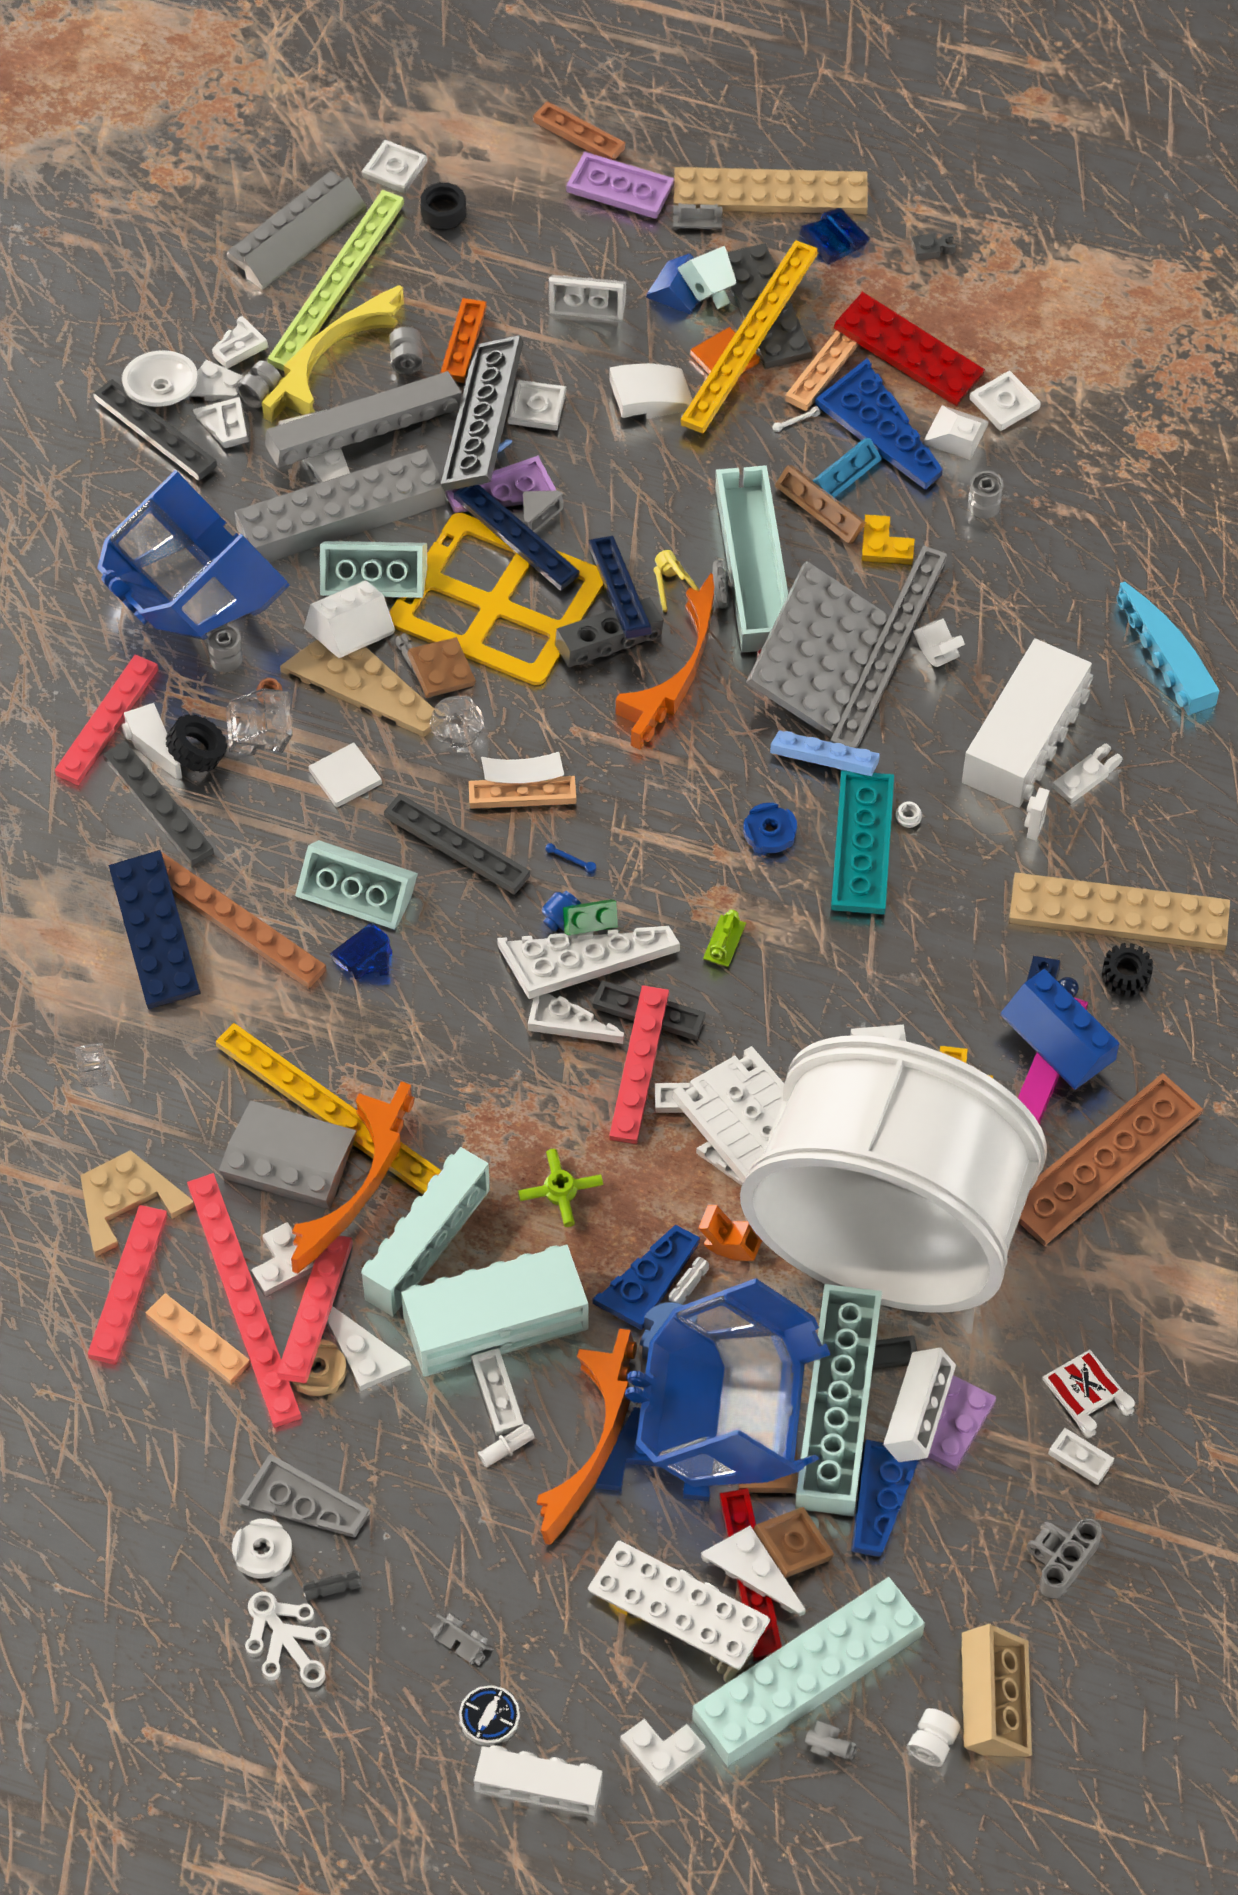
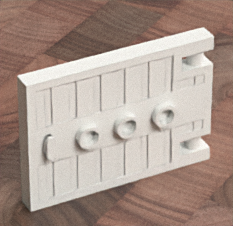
M751 1046L744 1050L742 1059L739 1060L736 1056H733L691 1080L688 1090L685 1091L681 1086L673 1090L672 1099L738 1178L744 1182L753 1163L763 1154L783 1103L784 1083ZM697 1097L699 1101L694 1102L693 1099Z

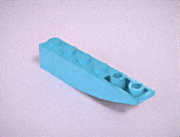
M1126 582L1120 583L1119 593L1116 597L1120 609L1125 610L1131 627L1139 633L1143 647L1148 648L1155 667L1160 668L1164 681L1174 691L1178 705L1183 707L1188 715L1216 706L1220 690L1184 635L1146 597Z

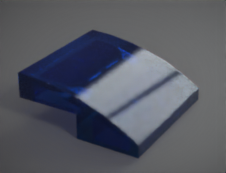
M841 208L822 213L820 221L803 225L799 231V234L810 246L817 248L818 254L827 264L855 252L868 243L870 239Z

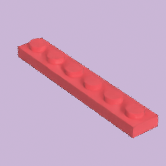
M136 654L133 656L55 768V775L79 786L124 721V712L130 711L159 670L157 663Z
M644 985L641 987L611 1125L610 1140L636 1145L638 1143L669 998L668 989Z
M139 1205L88 1351L89 1359L114 1365L117 1364L167 1219V1211Z
M338 1236L315 1259L277 1371L278 1379L307 1383L353 1245L352 1237Z

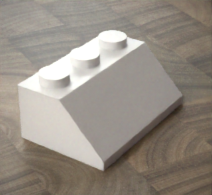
M559 275L549 277V314L623 321L626 282Z
M366 580L310 604L304 629L338 658L388 637L395 632L384 595Z

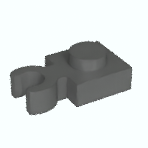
M936 233L912 236L911 245L916 261L940 258V252L945 254L955 253L956 244H948L953 243V234H945L941 238H937Z

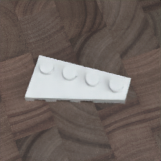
M314 412V413H310V414H306V415H302V416H298V417H294V418H289V419L281 420V421H278V423H279V425H281V424H284V423H287V422H290V421H293V420H296V419H300V418H303V417H306V416H309V415H312V414H315V413H318V412ZM341 448L303 459L306 465L311 467L314 476L320 483L350 473Z

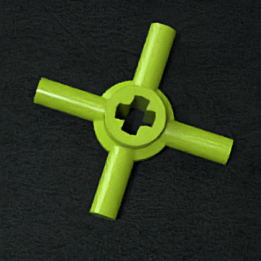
M549 1149L546 1151L551 1174L546 1178L543 1186L518 1190L519 1200L525 1201L546 1196L553 1204L559 1206L564 1227H572L575 1225L570 1201L576 1196L577 1190L602 1186V1176L600 1174L575 1179L569 1172L562 1170L557 1149Z

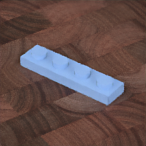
M780 730L777 732L770 747V753L867 776H872L879 763L880 753L871 752L867 749H858L841 743H832L816 737H806Z

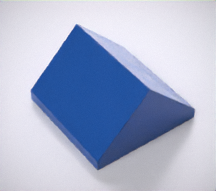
M691 253L669 260L646 294V298L691 315L699 300H697L678 270L679 266L694 259Z

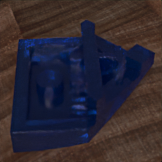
M369 923L329 953L332 961L346 971L352 972L355 979H360L369 973L379 972L380 976L389 975L388 962L389 956L392 955L390 940L387 934L372 923Z

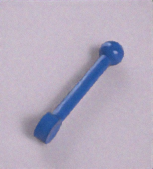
M552 843L547 844L545 847L547 853H555L584 867L587 873L592 874L596 871V864L594 862L586 863L557 849Z

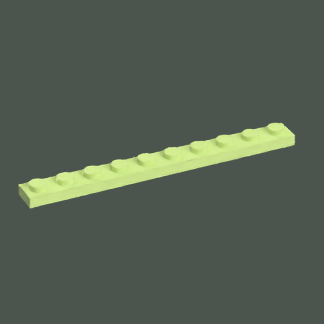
M385 190L380 192L267 358L268 363L284 371V365L316 336L403 207V197Z

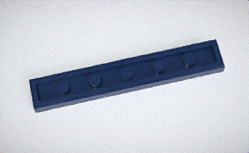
M479 484L463 487L454 493V499L560 591L579 577L578 569Z
M614 536L589 540V549L626 639L651 634V625Z

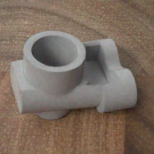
M817 1721L814 1730L809 1729L805 1739V1743L812 1745V1752L828 1757L829 1752H833L834 1755L852 1760L857 1750L856 1743L837 1739L840 1728L821 1721Z

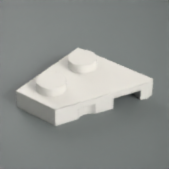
M240 316L237 319V326L234 330H228L224 334L223 339L212 349L213 356L228 369L268 348V342L243 316Z
M240 397L193 409L196 419L224 448L249 442Z

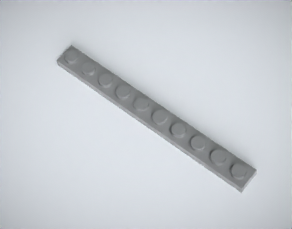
M926 546L922 547L830 742L858 748L946 562L947 553Z

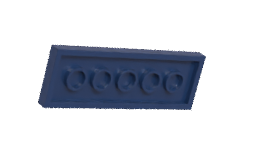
M161 850L108 865L148 1010L201 994Z

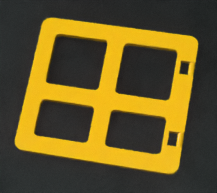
M455 513L450 517L442 529V533L427 553V574L423 598H415L413 603L409 604L405 602L407 597H400L396 600L389 613L396 630L428 643L457 637L466 658L537 686L547 680L561 657L555 646L556 629L583 620L603 589L604 583L597 566L557 551L579 570V577L577 579L584 581L563 617L556 620L511 602L509 599L531 565L477 518L464 513ZM465 535H470L515 554L494 589L490 592L441 573L443 567ZM446 537L453 539L449 547L441 545ZM434 590L480 609L465 634H456L413 616L428 591ZM497 619H506L549 637L535 662H525L482 644Z

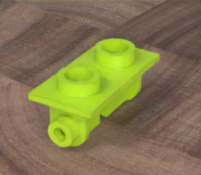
M731 909L724 916L720 915L703 960L729 967L746 926V922L740 921L737 911Z

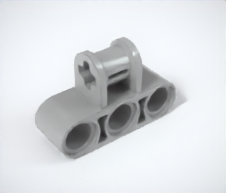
M1086 1518L1079 1521L1070 1534H1067L1052 1523L1044 1522L1041 1526L1042 1531L1036 1539L1027 1544L1028 1551L1046 1565L1040 1580V1590L1045 1597L1057 1599L1064 1595L1096 1552L1100 1543L1102 1528L1093 1519ZM1088 1533L1094 1539L1086 1540L1081 1537V1534ZM1064 1556H1074L1078 1561L1069 1562ZM1055 1577L1059 1579L1061 1583L1052 1584L1047 1579Z

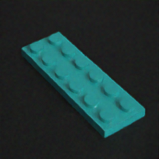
M841 770L831 910L885 915L894 774L873 773L872 776Z

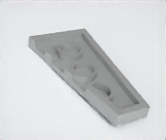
M272 1454L268 1455L238 1503L240 1507L351 1537H356L371 1513L368 1508Z

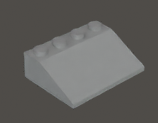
M250 1100L228 1143L219 1171L224 1180L330 1210L357 1131Z

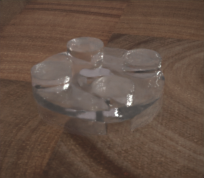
M452 696L441 700L435 706L430 726L435 737L442 743L446 741L452 744L451 747L464 748L472 745L478 739L484 727V718L482 712L470 697ZM454 718H459L462 720V723L459 727L457 723L452 724L451 721Z

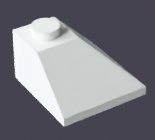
M942 405L923 444L971 460L989 421Z

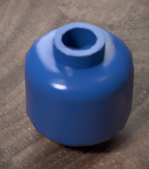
M568 891L563 893L555 892L542 907V914L546 918L543 921L544 924L554 932L558 929L564 931L563 907L579 905L581 902Z

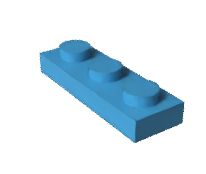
M864 438L812 481L835 498L882 460L871 439Z

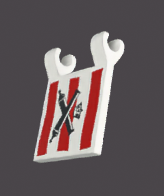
M1090 1349L1042 1377L1045 1384L1076 1421L1086 1438L1094 1436L1096 1434L1095 1429L1097 1428L1096 1422L1089 1414L1114 1400L1124 1416L1134 1412L1135 1401L1122 1390Z

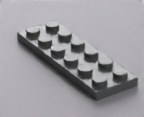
M766 243L727 252L736 279V284L730 288L743 319L746 318L777 270ZM790 299L757 349L764 369L812 358V350Z

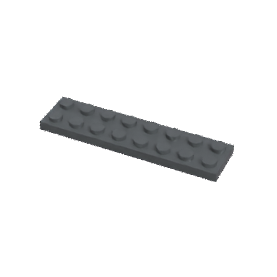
M520 335L476 344L474 347L441 480V486L444 491L491 482L524 343Z

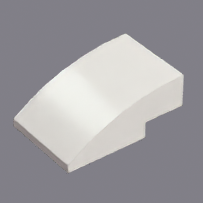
M630 364L610 367V383L622 418L645 414L646 419L685 412L693 400L681 368L662 364Z

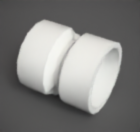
M928 1708L918 1724L919 1730L912 1735L907 1745V1750L919 1761L933 1767H940L943 1765L950 1750L948 1745L954 1743L961 1726L950 1715L940 1710Z

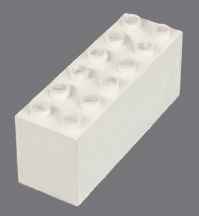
M1034 638L966 751L962 783L1018 808L1024 799L1029 800L1034 790L1033 784L1035 780L1040 781L1045 772L1046 766L1044 765L1046 761H1052L1057 750L1055 746L1058 741L1063 742L1067 735L1069 722H1075L1079 714V705L1081 703L1085 704L1089 698L1091 690L1088 687L1093 679V674H1090L1092 663Z

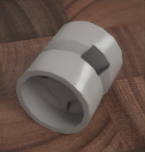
M399 327L392 331L389 337L392 369L400 374L418 372L424 364L421 333L413 327Z
M261 360L238 382L236 392L247 405L253 408H260L263 398L277 387L282 377L273 365Z
M981 471L976 473L971 479L968 509L970 513L978 518H992L998 514L1001 508L1003 480L997 473Z
M224 624L209 631L207 634L209 661L215 670L231 672L236 670L243 661L240 632L236 627Z

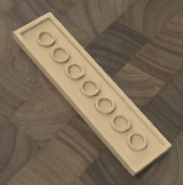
M675 167L674 205L679 203L695 204V208H700V205L717 204V207H722V211L867 215V172Z
M1015 872L1009 923L1225 951L1230 900Z

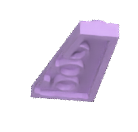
M539 456L493 471L491 482L480 485L504 507L522 505L523 491H557ZM458 489L445 491V495L454 513L468 511L454 499V493Z

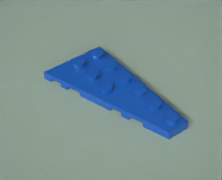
M868 358L816 398L815 405L861 441L864 438H870L879 455L923 489L928 488L942 476V467L929 448L924 446L917 430H913L909 424L908 417L892 393L886 390L882 384L881 377L874 372Z

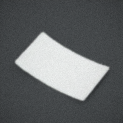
M559 752L535 758L515 760L481 757L484 776L487 781L531 783L564 775Z

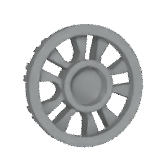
M715 560L713 563L714 588L720 609L730 607L732 600L731 587L728 584L730 576L724 560Z

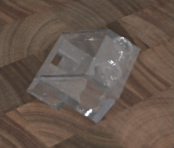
M263 688L231 699L226 708L229 752L255 755L257 750L284 752L293 735L289 692ZM264 712H265V725H266V730L263 728L264 719H263V717H262V713H264ZM236 718H239L240 721L236 726Z

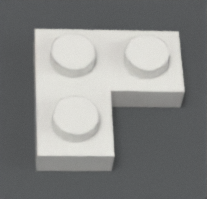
M288 1222L262 1235L263 1241L274 1258L251 1269V1274L266 1297L310 1274L314 1263L311 1262L298 1274L292 1272L291 1257L297 1246L293 1245L296 1235L292 1234V1229Z
M645 1719L620 1736L622 1744L657 1786H660L706 1751V1746L688 1724L665 1741L661 1740Z

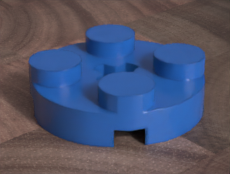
M762 803L750 810L749 815L744 820L743 833L747 843L753 847L756 853H777L793 846L797 834V821L789 809L779 808V804ZM767 824H770L771 827H777L772 832L765 830Z

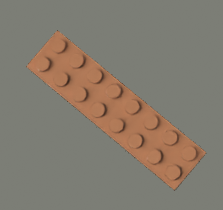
M1162 1073L1038 1176L1036 1183L1029 1191L1018 1223L1043 1246L1047 1245L1202 1115L1203 1108Z

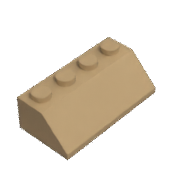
M992 1624L963 1632L961 1652L964 1748L983 1756H1032L1028 1641Z

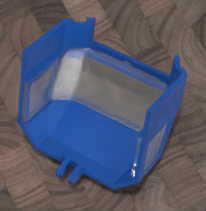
M176 470L105 538L97 567L103 574L101 577L103 583L144 625L149 622L158 630L201 640L208 638L206 634L252 614L255 616L265 611L290 586L282 575L242 534L238 535L236 533L232 536L223 527L227 522Z
M757 1278L675 1308L649 1343L646 1373L643 1374V1372L636 1370L630 1371L627 1376V1380L634 1387H628L625 1390V1397L633 1403H641L636 1445L656 1465L694 1488L698 1486L766 1483L797 1473L804 1469L806 1465L820 1459L814 1454L794 1461L805 1364L831 1355L827 1344H821L815 1331L819 1329L815 1317Z

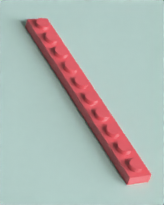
M212 1173L188 1181L187 1185L272 1424L276 1428L302 1419L289 1381L278 1379L277 1371L281 1358L215 1175Z

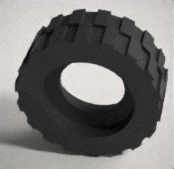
M187 714L179 717L165 739L167 740L166 747L169 749L168 752L174 757L173 759L176 762L178 761L183 767H187L192 771H199L201 773L214 769L227 751L226 738L223 736L220 728L218 729L213 722L198 715ZM186 736L200 741L207 751L192 745Z

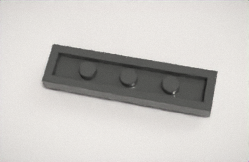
M602 980L592 1005L594 1009L634 1021L640 992ZM668 1001L662 1030L697 1040L706 1017V1012Z

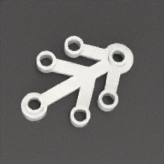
M258 1592L253 1595L248 1603V1611L254 1618L250 1638L245 1644L246 1652L250 1657H259L264 1652V1645L261 1639L266 1622L273 1630L267 1661L262 1665L264 1678L273 1681L280 1676L279 1660L282 1646H284L301 1669L302 1682L311 1688L320 1686L325 1680L323 1665L315 1660L310 1661L294 1638L310 1640L318 1647H325L331 1641L330 1631L323 1626L310 1628L284 1624L277 1616L296 1617L299 1623L309 1624L314 1619V1611L309 1604L292 1605L279 1603L275 1596L268 1592ZM262 1604L269 1606L266 1611L258 1610V1607ZM302 1611L310 1612V1615L306 1618L301 1617L299 1614ZM320 1633L327 1635L324 1640H318L316 1636ZM252 1644L260 1645V1648L256 1651L249 1649ZM271 1666L277 1669L272 1674L266 1672V1669ZM311 1673L319 1675L316 1680L308 1679V1675Z

